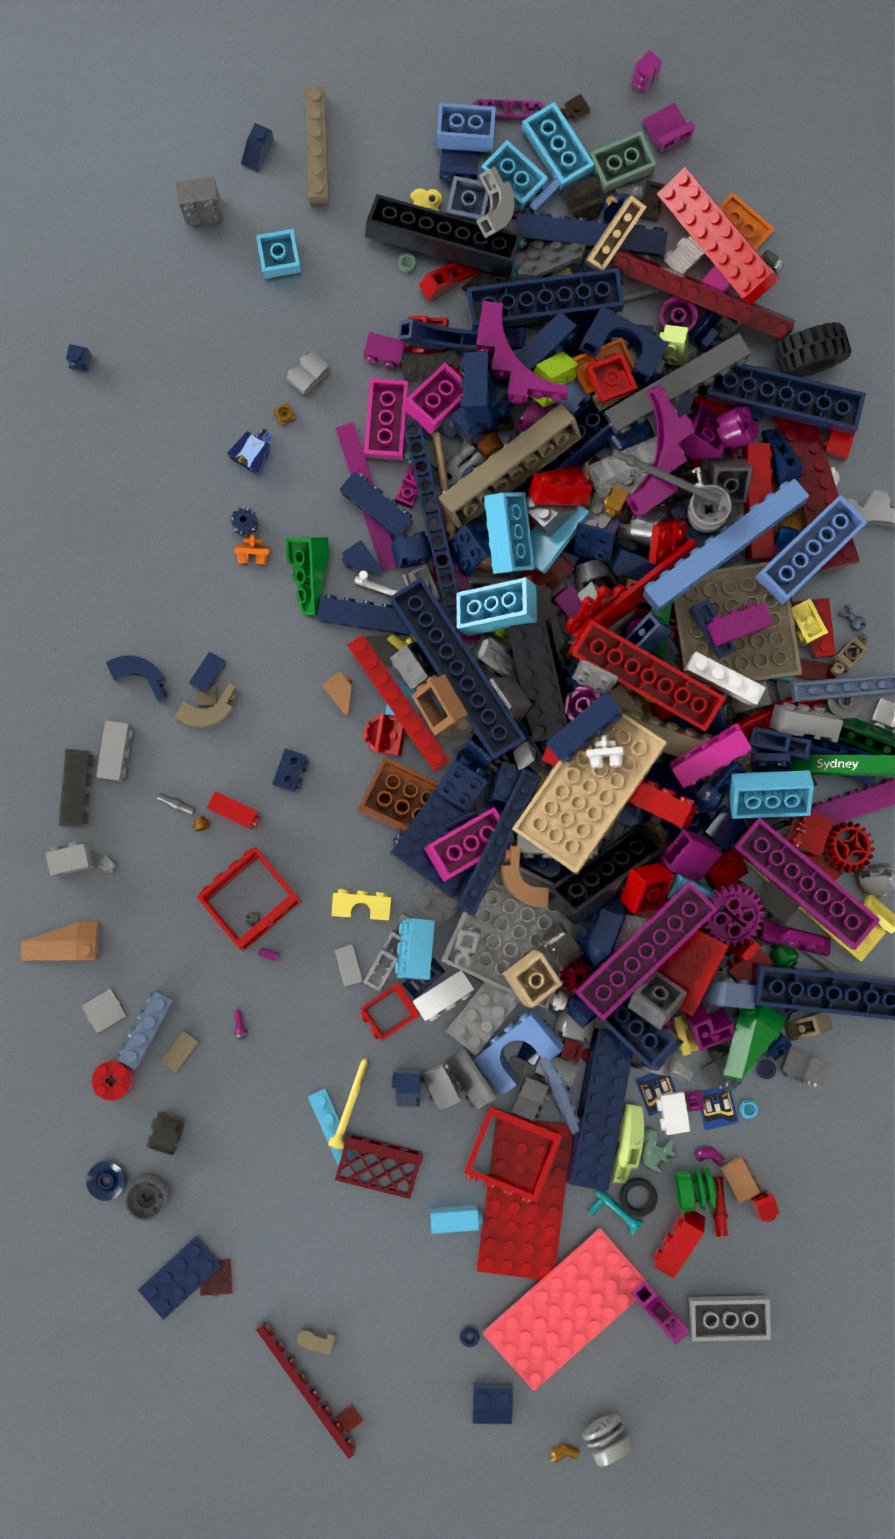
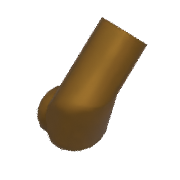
M561 1444L551 1451L550 1459L554 1463H558L566 1456L577 1460L580 1450L566 1444Z

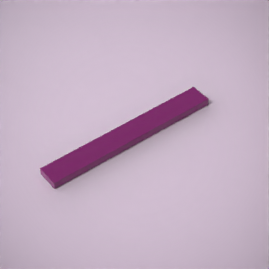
M354 423L336 427L335 429L350 475L353 472L358 475L359 473L363 474L369 480L367 483L373 487L374 484ZM363 512L381 569L385 571L395 568L390 546L392 544L390 534Z

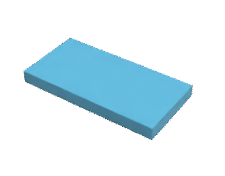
M573 506L577 509V512L551 537L546 535L537 525L533 528L530 536L535 569L543 574L547 572L576 534L577 524L584 523L589 517L590 512L581 506Z

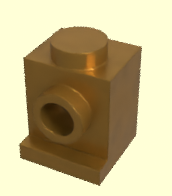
M612 485L610 487L611 495L608 494L604 501V514L610 518L620 519L628 505L625 499L630 495V492Z

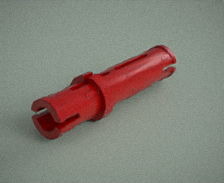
M714 1176L716 1207L713 1219H715L716 1237L722 1236L721 1228L723 1237L729 1236L723 1176H718V1184L717 1178Z

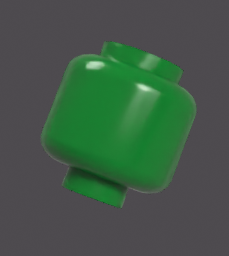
M776 943L772 946L773 950L770 953V957L775 965L793 967L798 963L799 954L795 948Z

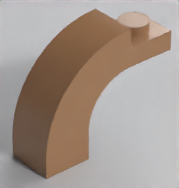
M509 846V849L505 852V861L508 862V865H500V875L505 888L515 899L524 904L548 908L549 888L530 886L522 879L519 872L520 847Z

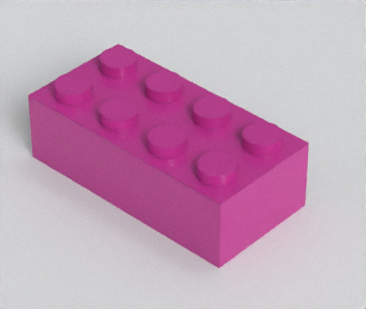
M370 378L365 458L403 461L404 427L407 414L403 407L408 398V381Z
M495 807L424 848L443 882L478 862L500 817Z

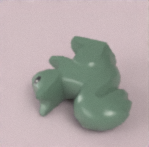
M644 1128L641 1153L642 1165L658 1174H662L661 1164L669 1165L671 1162L667 1157L673 1159L677 1156L673 1145L674 1141L670 1139L662 1148L657 1145L659 1140L657 1131L652 1128Z

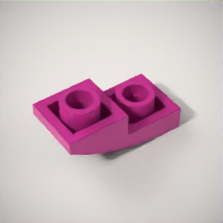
M410 464L396 495L395 502L412 509L418 497V490L412 464ZM416 467V470L419 472L425 471L424 469Z

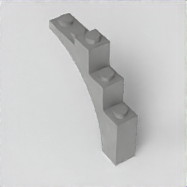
M875 489L863 507L855 499H846L868 522L867 524L886 525L895 528V507L888 506L891 498L888 497L889 495L885 491Z

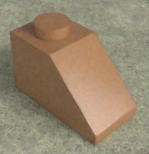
M339 671L326 681L322 687L347 717L350 712L352 686L350 683H352V680L346 673L342 675Z

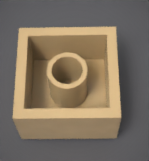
M532 950L503 973L523 1005L533 1008L562 985L544 955L535 950Z

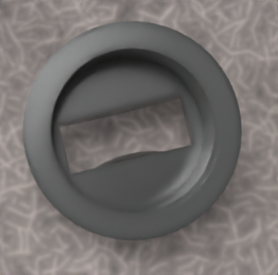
M250 912L246 915V918L250 919L245 921L248 926L253 927L259 922V912Z

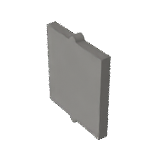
M112 989L82 1005L88 1017L87 1021L91 1022L96 1033L101 1032L127 1016L120 1005L121 1001L117 1000Z

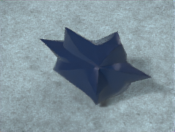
M705 777L698 779L694 785L686 786L680 791L686 797L695 801L694 805L698 806L696 814L705 812L711 820L715 817L716 811L723 801L721 794L717 791V787L711 786V782L707 781Z

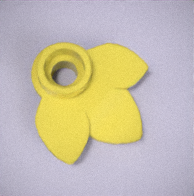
M416 189L410 194L411 199L415 201L413 204L440 211L439 206L442 203V195L438 190L430 189L426 191L424 189ZM432 195H435L436 197L434 202H430V197Z

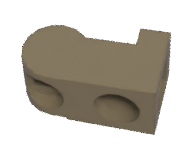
M306 1327L300 1331L298 1343L303 1348L330 1356L337 1333L329 1331L328 1336L315 1333L313 1329Z

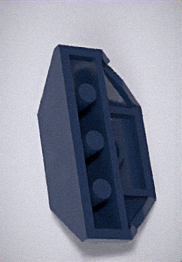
M618 894L584 919L579 927L575 938L579 958L583 963L597 969L599 964L612 955L626 919L625 905L620 901L622 894Z

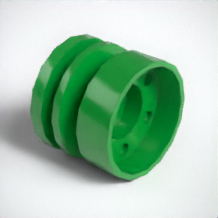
M708 1167L703 1168V1177L701 1176L700 1169L695 1170V1178H691L688 1170L675 1172L676 1191L681 1213L695 1212L696 1202H699L701 1210L706 1209V1201L709 1209H715L716 1187Z

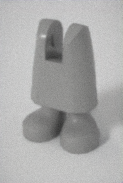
M465 440L461 442L462 449L457 455L454 452L445 462L446 474L450 480L448 482L449 489L461 479L464 471L472 464L480 466L487 461L478 451L476 452L474 446L471 447ZM474 454L467 463H464L468 456ZM439 472L433 478L436 485L440 483Z

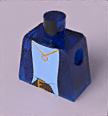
M260 427L256 435L249 431L245 432L228 451V457L257 476H260L271 451V446L265 442L270 432Z

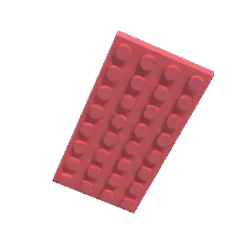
M599 1228L483 1331V1335L531 1389L535 1391L636 1301L630 1293L643 1281H646V1279L604 1231Z

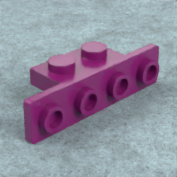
M767 921L762 922L761 939L764 941L823 956L830 955V937Z

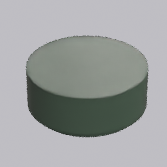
M410 253L400 255L398 258L399 270L403 273L413 272L416 268V258Z

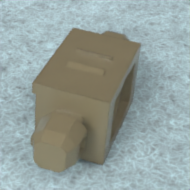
M860 634L858 637L853 636L838 651L837 655L831 660L834 663L831 668V673L834 676H839L842 672L846 674L853 668L869 649L866 646L869 637L865 634ZM852 651V652H853V653L851 654L852 657H850V658L848 659V658H847V656H848V653H847V652Z

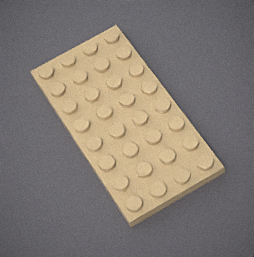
M622 714V719L619 722L609 725L606 728L607 731L602 735H607L608 741L615 740L616 746L609 748L623 747V750H625L622 766L611 767L610 757L603 758V768H592L590 759L587 756V750L603 749V747H595V742L602 741V736H596L591 741L592 744L587 749H581L577 752L576 758L570 763L566 762L563 764L559 760L512 828L516 833L576 874L579 873L668 744L625 714Z

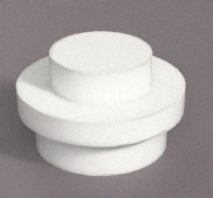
M561 991L554 994L551 1000L554 1010L558 1011L565 1008L567 995H564Z

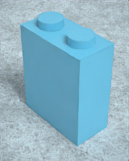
M477 1205L430 1208L432 1234L479 1230V1225L482 1224V1212L477 1210Z

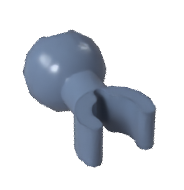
M846 604L845 607L849 612L843 613L840 610L839 615L843 618H848L855 630H864L867 626L866 619L862 616H856L852 612L851 605Z

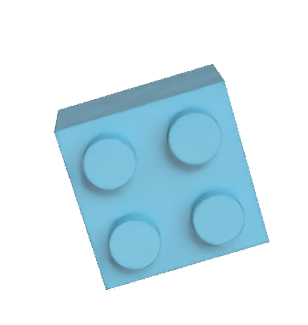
M293 229L256 235L264 279L301 273Z

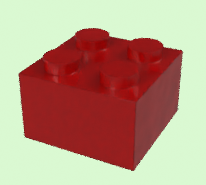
M660 862L633 868L630 870L620 901L634 914L659 909L665 904L675 876Z

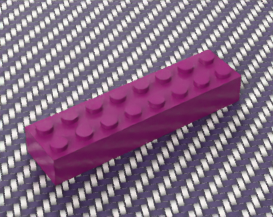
M756 818L733 845L732 849L848 948L856 950L880 921L875 914L761 818Z
M690 881L686 882L575 990V993L604 1021L718 909Z

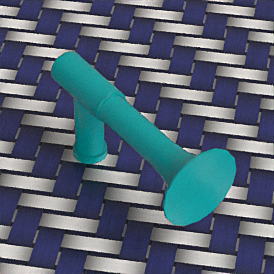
M598 1190L595 1193L599 1199L587 1210L592 1216H595L596 1212L606 1204L629 1225L631 1235L644 1222V1220L637 1221L633 1219L604 1190Z

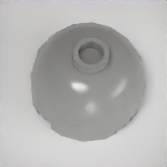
M878 863L869 865V870H859L858 876L861 887L868 894L882 898L895 888V865L892 868L889 863Z

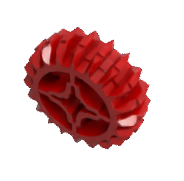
M852 821L847 824L846 822H841L840 825H834L833 829H830L827 843L824 846L827 850L823 854H829V858L826 861L832 860L831 867L838 866V871L840 872L844 870L845 873H850L851 871L856 873L858 869H865L864 865H869V859L874 857L870 852L875 851V848L871 847V844L875 841L868 838L871 836V833L865 834L866 828L860 829V824L854 825ZM841 833H850L846 840L838 839ZM852 855L860 856L856 862L848 861Z

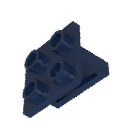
M756 748L755 752L751 753V762L754 766L753 773L793 771V759L790 753H767Z

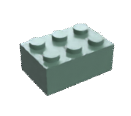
M642 131L589 153L590 158L595 164L594 176L603 194L653 174L657 165Z

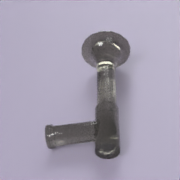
M723 1043L707 1048L706 1051L721 1072L726 1084L724 1091L728 1092L737 1088L742 1081L724 1077L725 1065L718 1052H727L729 1046Z

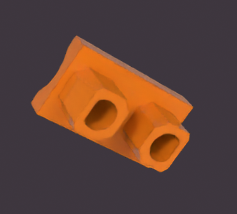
M251 533L250 538H243V543L250 545L236 544V547H234L238 563H249V554H256V564H266L268 555L271 552V546L255 545L262 544V539L255 538V533Z

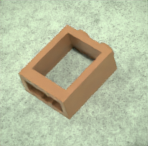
M445 674L438 678L436 675L426 680L427 683L416 688L417 692L412 695L435 736L448 730L468 715ZM432 689L448 716L444 719L429 690Z

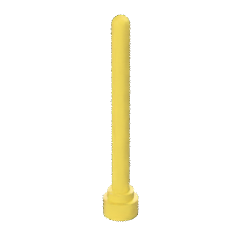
M366 1058L362 1059L336 1135H333V1138L329 1140L328 1146L339 1150L344 1148L345 1138L343 1136L369 1064Z

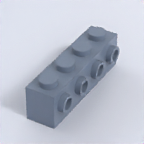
M159 990L155 991L154 994L150 993L146 1001L148 1006L145 1011L141 1010L137 1017L139 1023L136 1028L132 1027L127 1036L129 1041L127 1045H122L118 1053L120 1055L118 1061L135 1070L139 1068L175 1001L174 998Z

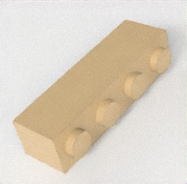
M633 196L628 197L584 263L595 271L604 270L646 209V206Z

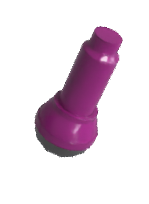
M235 1010L236 1028L234 1035L237 1039L242 1040L247 1037L248 1031L243 1025L242 1013H240V1010Z

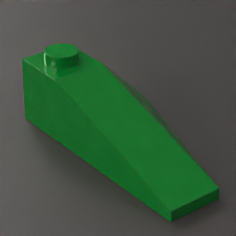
M328 537L286 538V556L288 563H291L293 568L292 579L296 580L298 590L296 594L302 615H318L329 559Z
M754 1004V1009L741 1008L723 1074L724 1077L743 1081L757 1064L756 1061L759 1057L768 1051V1046L773 1040L776 1041L786 1021L785 1018L768 1006Z

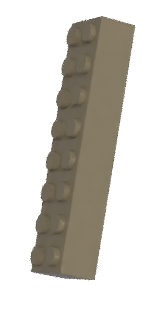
M562 404L552 408L547 415L538 419L534 425L521 432L513 441L505 444L500 451L491 455L480 466L475 467L470 474L461 478L453 487L445 490L438 498L448 517L459 530L464 524L476 520L486 512L484 496L511 493L579 441L582 436L575 418Z

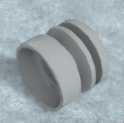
M706 485L700 488L721 497L719 505L693 494L687 508V517L694 529L702 533H712L718 531L724 525L731 511V500L724 489L716 485ZM708 509L711 510V513H710V512H709L708 514H705V513H704V512L707 511Z
M617 1414L607 1415L596 1420L581 1433L584 1440H587V1446L590 1448L595 1447L591 1453L598 1466H606L616 1462L627 1455L634 1447L628 1434L620 1433L624 1426L622 1423H619L620 1418Z

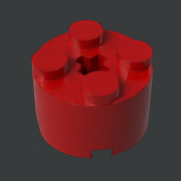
M110 1060L99 1065L92 1075V1087L95 1094L108 1101L124 1097L129 1093L134 1084L133 1071L129 1066L118 1060ZM112 1076L114 1079H117V1082L113 1085L112 1082L109 1081V1078H111Z

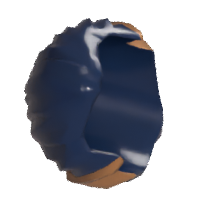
M625 193L609 196L603 206V220L608 221V224H610L625 200L630 196Z

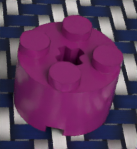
M672 297L668 299L661 307L657 319L660 332H664L666 325L687 327L688 333H690L697 321V309L692 302L683 298Z
M532 401L518 421L521 425L517 423L515 428L521 432L526 431L538 419L547 415L554 407L551 405L543 407L537 401L536 403Z
M747 406L737 407L718 416L716 419V423L719 422L720 425L717 428L718 435L726 448H732L731 451H736L755 442L757 435L760 433L759 427L753 422L750 409Z
M589 686L576 688L565 700L564 708L567 716L572 721L602 695Z

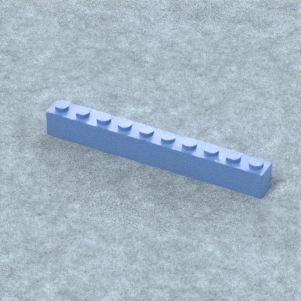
M795 479L791 482H784L776 493H769L764 498L765 501L760 505L756 503L749 509V513L738 516L734 520L735 523L733 525H726L720 530L718 536H711L705 541L703 547H696L691 551L687 559L682 558L674 565L675 567L672 570H665L656 582L650 581L644 587L643 597L655 612L659 613L804 505L809 498L807 492Z

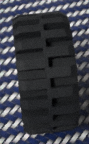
M839 322L824 323L798 331L780 340L774 348L780 372L797 377H805L832 368L847 360L852 352L845 327Z

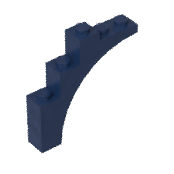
M416 319L399 321L398 340L429 352L443 349L457 355H463L466 352H477L478 330L437 326ZM526 329L503 330L512 351L522 349L525 346ZM494 354L489 355V358L494 357Z

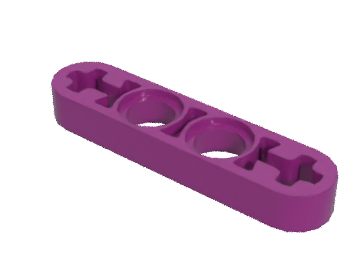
M478 99L473 103V105L502 106L504 112L501 114L495 113V120L523 121L534 114V108H538V111L545 108L543 103L539 101ZM515 106H520L523 112L517 115L513 113L512 109ZM526 107H528V115H525Z

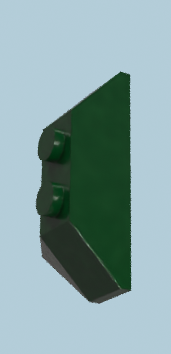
M857 718L841 719L843 724L837 743L876 755H895V735L892 732Z

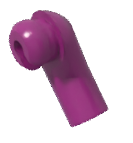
M701 1147L695 1153V1158L698 1161L712 1159L718 1166L725 1160L713 1147Z

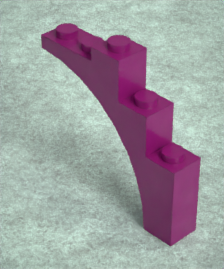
M483 301L476 342L477 352L488 351V355L494 354L492 375L501 380L510 378L507 392L508 400L515 404L527 403L528 396H532L535 399L551 398V400L558 402L567 400L568 386L553 383L537 376L516 358L508 345L503 331V304Z
M657 385L646 391L653 405L657 421V446L652 466L670 474L672 470L687 461L684 456L685 452L682 447L678 446V443L695 432L691 419L686 414L677 415V409L670 403L666 390L661 385ZM647 473L639 487L625 500L635 516L643 515L679 489L676 485Z

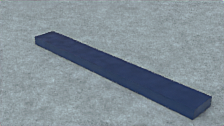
M526 769L522 770L456 905L457 909L475 916L515 833L512 828L526 810L541 779L540 776Z

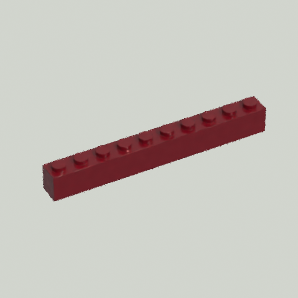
M622 248L617 251L610 268H619V272L780 339H785V337L789 336L795 324V320L756 303L750 306L741 297Z

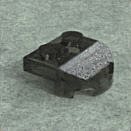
M597 174L562 187L566 206L576 218H587L589 221H592L601 215L600 212L606 202V196L603 194Z

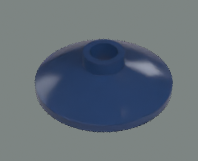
M99 1162L87 1174V1189L98 1200H113L122 1193L125 1187L124 1172L113 1162ZM104 1177L110 1178L109 1184L104 1182Z

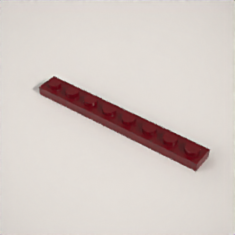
M263 1321L257 1326V1333L345 1456L350 1459L355 1455L356 1445L351 1437L347 1438L345 1436L342 1424L339 1421L335 1422L331 1416L333 1413L327 1404L323 1405L320 1401L321 1396L315 1388L312 1389L308 1384L310 1381L304 1372L300 1373L297 1369L298 1363L292 1356L289 1357L285 1352L287 1349L281 1340L277 1341L273 1328L269 1324L266 1325Z

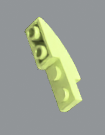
M626 1104L617 1141L620 1144L614 1159L610 1180L613 1183L626 1184L631 1168H638L644 1140V1115L641 1105Z

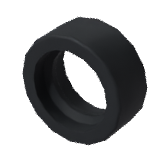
M634 1178L622 1186L620 1201L623 1208L629 1214L635 1217H643L655 1209L658 1195L654 1186L649 1181L642 1178ZM642 1186L649 1191L650 1201L646 1207L636 1209L628 1203L627 1195L632 1187Z

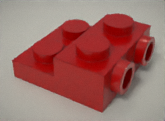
M616 353L610 354L605 360L600 362L594 360L588 364L585 370L592 389L595 388L601 403L636 391L638 388L623 353L618 355Z
M671 518L653 525L649 563L657 564L664 561L684 544V538L687 533L686 521Z

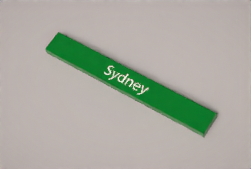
M810 755L808 763L793 760V771H810L811 775L895 776V755Z

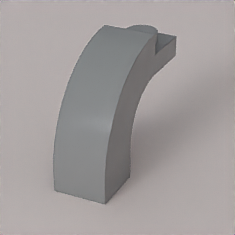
M495 166L479 175L489 194L491 203L488 214L477 220L485 238L504 228L511 220L514 211V194L509 181L503 183Z

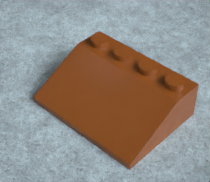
M383 757L359 806L358 812L404 834L439 782Z

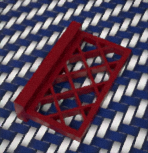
M347 1133L335 1180L410 1199L418 1169L422 1163V1151ZM348 1148L356 1150L359 1156L349 1161L346 1156ZM369 1154L375 1155L378 1161L368 1166L364 1157ZM361 1159L366 1168L356 1172L352 1164ZM387 1159H393L396 1166L387 1170L383 1162ZM407 1163L415 1165L413 1172L407 1175L401 1168ZM380 1164L385 1172L375 1177L371 1168ZM350 1166L354 1173L348 1178L340 1176L342 1169ZM399 1168L404 1177L394 1182L390 1173ZM369 1171L373 1179L368 1182L361 1181L359 1175ZM387 1175L391 1184L386 1187L380 1186L377 1180ZM406 1180L409 1185L408 1191H399L396 1185Z

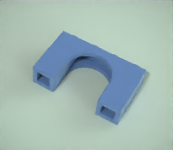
M535 1009L530 1013L527 1011L518 1018L520 1021L515 1025L513 1022L504 1029L505 1032L502 1035L496 1034L489 1040L490 1044L486 1047L484 1046L473 1058L474 1063L502 1096L514 1088L520 1080L504 1057V1046L507 1043L515 1040L525 1041L542 1058L546 1057L548 1061L558 1055L564 1047L563 1043Z

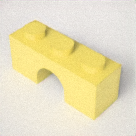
M338 889V893H333L331 916L352 917L353 907L358 903H365L370 908V919L390 920L392 897H388V893L376 892V896H369L367 891H357L356 895L349 894V890Z

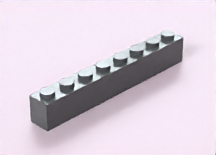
M738 333L606 410L604 416L614 433L617 435L621 432L623 435L632 429V425L636 423L640 425L648 420V416L653 413L655 414L651 400L646 392L651 387L661 385L666 390L670 403L675 405L682 400V396L694 394L699 390V386L703 384L707 386L715 381L714 378L720 374L724 376L731 372V368L735 365L740 367L748 362L747 358H749L751 352Z

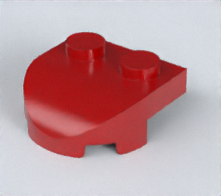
M375 715V718L367 722L364 728V740L370 749L382 754L402 755L405 729L396 716Z

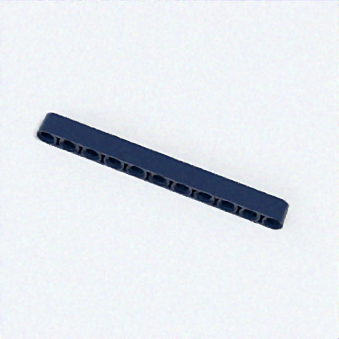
M411 420L404 427L408 451L445 614L452 625L457 626V622H453L450 619V614L457 612V599L454 603H448L445 599L450 593L454 594L457 598V593L459 592L422 428L417 421ZM412 426L418 428V432L415 435L408 433V429ZM420 445L423 449L420 453H414L412 451L413 446ZM418 464H425L427 469L424 472L416 470ZM428 482L431 488L428 491L422 490L420 488L422 483ZM427 501L435 503V507L431 510L426 509L424 505ZM430 520H438L439 526L431 528L429 526ZM441 538L444 543L442 546L436 547L433 545V540ZM441 556L448 559V563L444 566L437 563V559ZM444 575L452 577L450 584H444L441 581Z

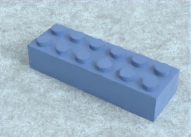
M840 494L755 579L783 605L868 522Z

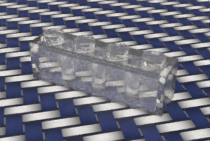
M657 436L621 452L637 456L636 459L652 465L656 452ZM613 456L589 465L587 474L596 492L601 490L603 492L608 491L612 485L619 482L624 484L635 475L639 477L647 472L635 466L630 467L625 464L626 462Z

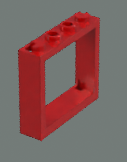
M256 846L249 851H245L239 861L232 862L225 873L217 875L214 878V882L209 886L203 887V890L197 896L202 905L243 952L302 902L300 897ZM259 858L289 896L239 938L209 900Z
M489 1105L463 1173L470 1180L477 1181V1179L484 1181L485 1186L493 1189L497 1186L502 1188V1192L507 1195L513 1196V1194L521 1196L520 1199L530 1204L532 1201L537 1203L562 1139V1134ZM492 1116L553 1140L533 1193L472 1169Z

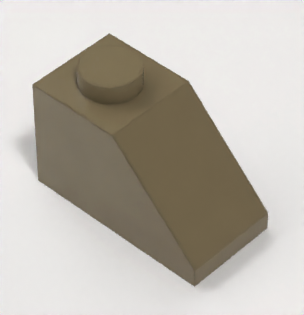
M825 1012L811 1013L784 1023L789 1041L820 1035L833 1029L828 1013Z

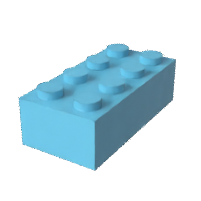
M555 102L522 121L523 133L553 180L556 179L560 182L561 192L593 173L594 162Z
M499 493L484 496L493 574L534 570L526 493Z
M527 578L457 593V629L467 636L537 622L536 585Z
M810 771L731 774L729 807L732 819L810 816L814 789Z

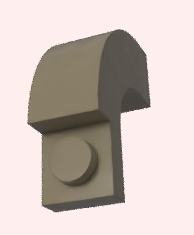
M229 683L220 700L208 709H198L183 701L174 718L194 728L216 726L225 721L234 711V708L229 703L235 701L238 695L236 692L237 688Z

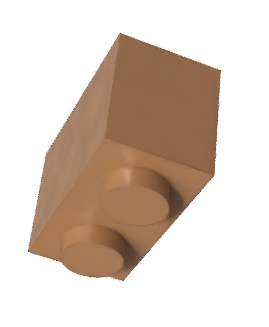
M737 1156L719 1166L739 1204L760 1193L758 1189L760 1184L756 1176H751L749 1172L751 1166L746 1158L742 1159V1157Z

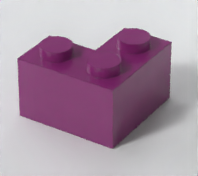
M701 1003L694 1016L685 1013L691 1036L699 1051L733 1038L734 1028L724 1008L708 1015Z

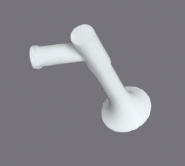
M361 571L354 581L357 585L388 596L398 592L368 580L366 571Z

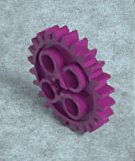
M729 884L728 890L722 886V892L720 893L715 889L716 896L709 895V898L711 899L710 902L718 910L702 925L704 929H707L705 932L727 945H730L731 942L736 947L738 941L744 945V939L750 941L751 934L757 936L755 929H762L758 924L764 922V919L760 916L765 914L761 909L764 905L759 902L761 899L757 895L755 896L756 893L753 890L749 891L747 886L742 889L739 884H737L735 889L732 884ZM736 899V902L729 906V902ZM724 905L732 914L744 922L745 926H742L732 916H729L720 906ZM746 911H750L748 916L743 917ZM719 914H723L720 920H716ZM736 925V930L730 932L731 927Z

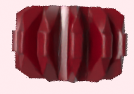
M575 959V961L568 960V964H562L564 969L558 971L561 974L559 980L562 983V988L571 993H575V990L592 974L588 970L589 966L578 959Z

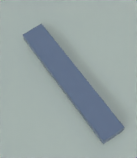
M895 674L790 683L792 702L894 694Z

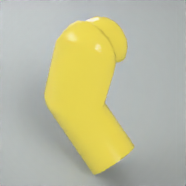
M394 633L387 638L398 650L415 642L412 636L400 639Z

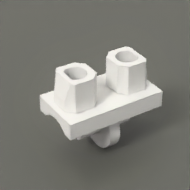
M605 735L602 736L601 742H595L596 748L603 747V749L587 750V756L593 769L603 768V758L610 757L611 767L622 766L623 756H625V750H623V747L609 748L616 746L615 740L608 741V737Z

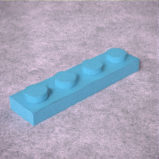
M324 1088L309 1095L308 1098L329 1143L330 1138L336 1135L340 1119L327 1089ZM330 1147L336 1163L339 1165L343 1150ZM348 1148L346 1156L351 1161L356 1156L353 1149Z

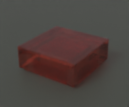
M353 1404L336 1416L347 1433L364 1421Z

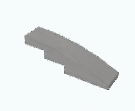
M405 913L401 914L363 983L379 992L381 991L399 959L397 946L401 942V935L399 934L400 923L412 917Z

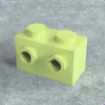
M666 325L664 332L660 333V338L669 343L663 354V360L668 365L684 366L689 353L688 328Z

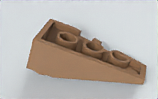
M78 921L21 941V961L98 960L99 921Z

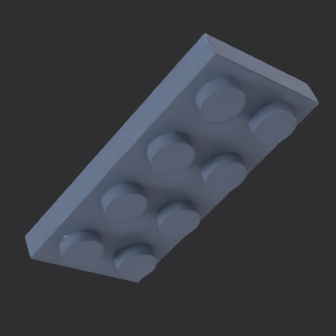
M544 1057L539 1062L551 1091L555 1107L572 1134L580 1131L577 1124L580 1121L577 1114L573 1112L576 1109L572 1101L569 1100L571 1095L566 1088V1081L562 1075L558 1076L555 1064L553 1062L550 1063Z

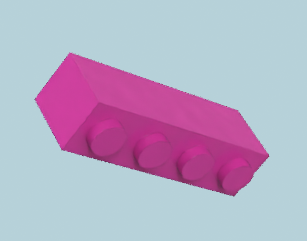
M737 723L669 763L684 788L694 785L698 779L704 776L707 777L713 774L717 768L729 765L738 756L746 755L752 747Z

